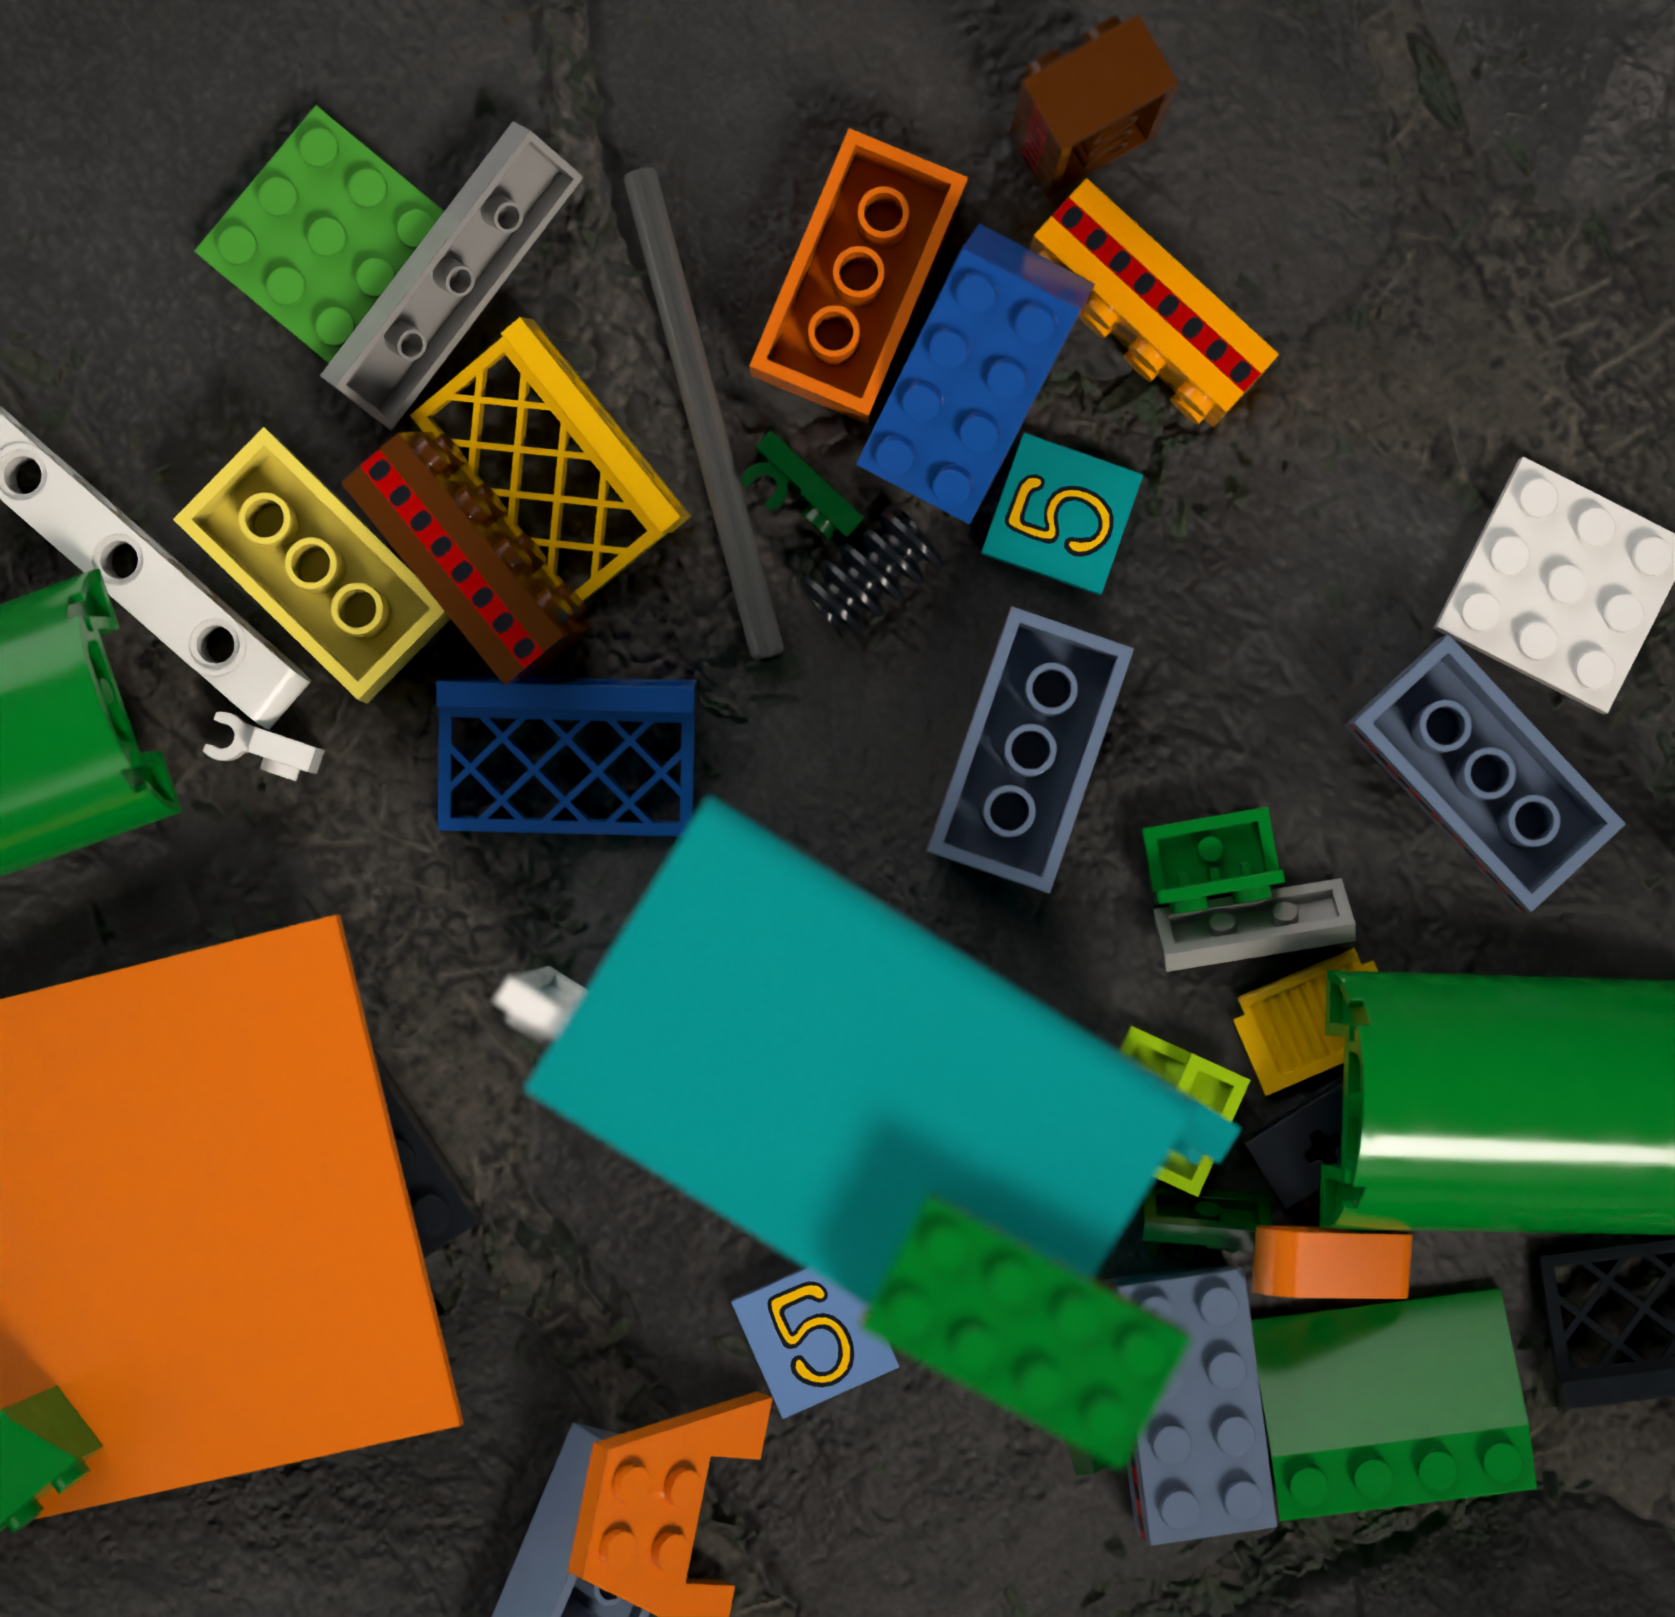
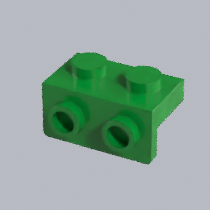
M1268 807L1140 829L1153 904L1169 903L1171 915L1209 908L1207 896L1232 892L1234 904L1272 897L1270 885L1285 882L1283 869L1279 870Z

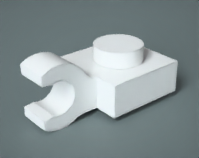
M216 712L214 720L228 724L234 731V740L229 747L223 749L205 744L203 752L209 757L221 761H232L250 752L263 757L260 766L261 770L296 781L300 770L317 774L325 750L252 726L235 714Z

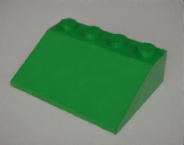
M1501 1288L1251 1318L1275 1512L1280 1522L1537 1489L1529 1422Z

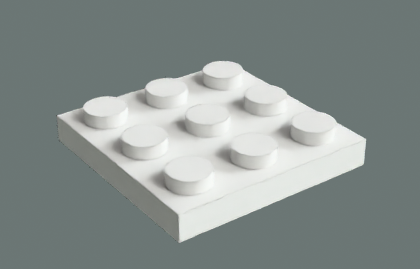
M1522 457L1518 460L1433 628L1445 635L1449 634L1453 639L1601 714H1606L1609 712L1675 581V533Z

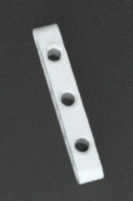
M0 406V499L81 571L85 573L93 569H100L108 594L241 711L265 729L270 730L311 682L309 677L70 465ZM35 460L41 469V482L33 492L24 494L18 487L16 480L17 472L25 462ZM128 543L137 552L138 564L134 573L122 579L113 570L112 556L118 547ZM220 627H224L231 633L235 643L232 655L222 663L214 661L207 650V639L214 630Z

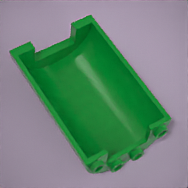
M93 569L0 604V877L183 812L163 752L139 751L101 636L120 630L100 569Z
M1327 970L1325 1035L1345 1038L1341 1164H1321L1319 1229L1675 1235V980Z

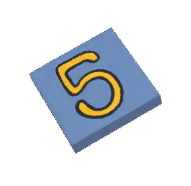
M806 1267L731 1300L782 1419L900 1367L891 1345L860 1329L859 1318L866 1305Z

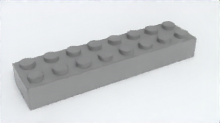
M512 122L333 357L320 377L392 431L584 177L531 130Z

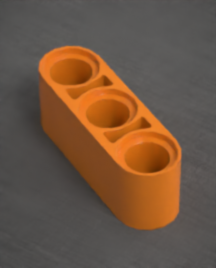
M1256 1226L1251 1292L1289 1298L1406 1299L1409 1295L1413 1233L1399 1230L1319 1229V1227Z

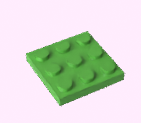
M316 105L194 252L327 363H330L444 211Z

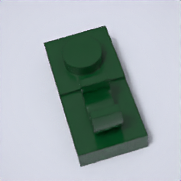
M770 430L755 446L757 454L766 463H756L747 468L741 477L740 483L747 490L757 478H771L776 484V491L764 504L769 512L779 509L784 504L788 495V484H790L800 494V499L808 506L801 515L827 540L837 533L847 542L863 526L864 517L774 432Z
M1150 1185L1140 1202L1142 1241H1147V1254L1150 1259L1158 1258L1159 1246L1162 1242L1182 1244V1259L1188 1262L1195 1255V1245H1205L1206 1248L1223 1249L1231 1253L1254 1252L1256 1226H1273L1271 1201L1268 1194L1201 1189L1197 1197L1177 1187Z

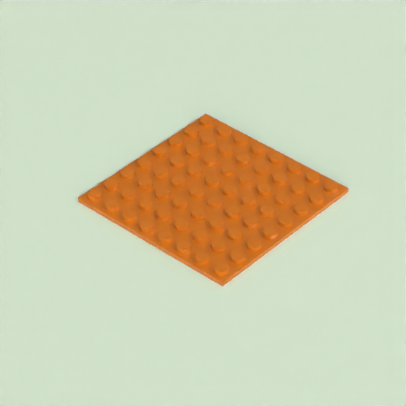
M340 914L0 999V1411L57 1385L103 1445L101 1449L85 1461L91 1471L82 1480L60 1495L53 1488L39 1500L45 1510L35 1519L445 1430L464 1424Z

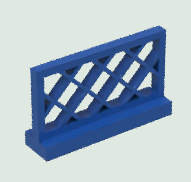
M443 674L437 680L436 707H439L438 830L682 837L693 820L697 680L534 676L504 685L497 675ZM453 717L479 718L497 737L477 757L471 760L453 742ZM493 718L515 720L504 730ZM526 719H543L561 738L536 762L509 736ZM557 720L579 721L567 731ZM590 721H607L624 739L600 764L573 738ZM620 721L643 723L631 733ZM654 722L682 723L681 749L664 765L637 740ZM502 742L528 768L504 793L478 767ZM565 744L592 770L568 794L541 768ZM629 746L655 771L631 796L605 771ZM453 756L465 767L454 779ZM681 760V781L679 783L668 771ZM470 773L496 799L480 816L453 815V789ZM533 775L560 801L544 817H526L509 799ZM597 776L623 802L607 819H590L573 801ZM662 778L680 796V821L653 820L636 801ZM502 805L513 817L491 815ZM566 807L576 818L554 817ZM630 809L640 820H623L618 818Z

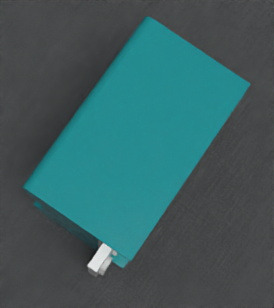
M711 795L708 796L587 989L554 968L547 966L510 976L495 999L496 1003L510 1011L506 1020L537 1040L542 1041L544 1037L548 1038V1036L555 1039L523 1090L865 1305L869 1302L928 1190L1092 1278L1171 1151L1176 1152L1195 1165L1199 1164L1204 1155L1220 1163L1241 1128L1199 1103L1191 1096Z

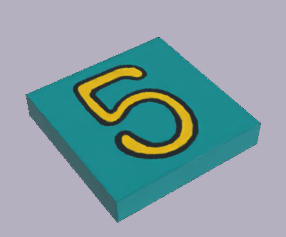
M1023 433L981 554L1101 596L1143 474Z

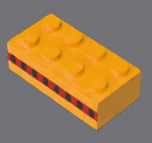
M1087 178L1033 236L1029 250L1095 284L1079 315L1081 321L1103 339L1111 333L1128 349L1123 355L1127 363L1150 382L1156 376L1159 377L1175 392L1170 398L1173 405L1185 417L1197 425L1204 419L1214 427L1279 355Z

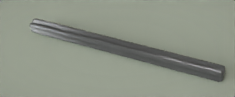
M653 167L636 169L624 175V184L750 655L754 660L774 657L783 652L784 646L657 171Z

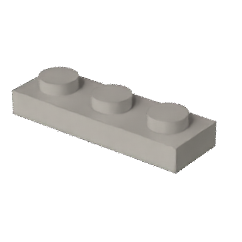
M1342 878L1272 889V897L1242 903L1234 904L1233 896L1207 900L1209 906L1207 909L1171 915L1170 907L1153 909L1156 934L1166 972L1356 941L1355 921Z

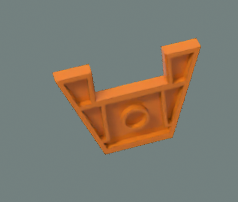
M756 1391L594 1442L567 1572L657 1617H729L735 1585L719 1579L687 1578L711 1456L761 1460L773 1397Z

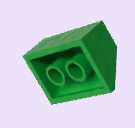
M57 1385L0 1411V1532L8 1527L12 1533H15L39 1516L45 1510L39 1500L53 1488L60 1495L82 1480L91 1471L85 1461L103 1447Z

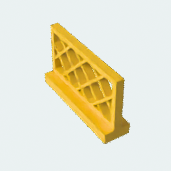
M519 317L501 332L503 337L410 416L423 432L432 431L438 437L440 434L445 433L432 418L451 401L474 403L470 440L451 439L458 447L469 448L468 462L461 468L475 486L478 487L481 483H484L478 476L480 449L513 452L510 490L491 488L497 496L509 497L508 512L501 518L518 537L521 533H524L518 526L520 498L553 502L550 539L530 538L538 546L549 547L548 562L542 568L557 587L563 583L557 574L559 548L593 551L591 577L575 591L581 600L585 602L667 533L675 531L691 515L535 320ZM505 355L521 373L518 400L485 397L488 369ZM476 380L474 396L460 394ZM530 386L544 403L529 401ZM485 404L518 407L514 445L481 442ZM528 408L550 410L559 420L558 450L525 446ZM570 435L583 452L569 451ZM524 453L557 457L554 494L521 491ZM568 458L591 460L599 470L598 499L564 496ZM610 485L624 502L608 500ZM564 503L597 506L594 544L560 540ZM607 508L631 510L647 532L629 547L604 545ZM603 553L619 554L602 568Z

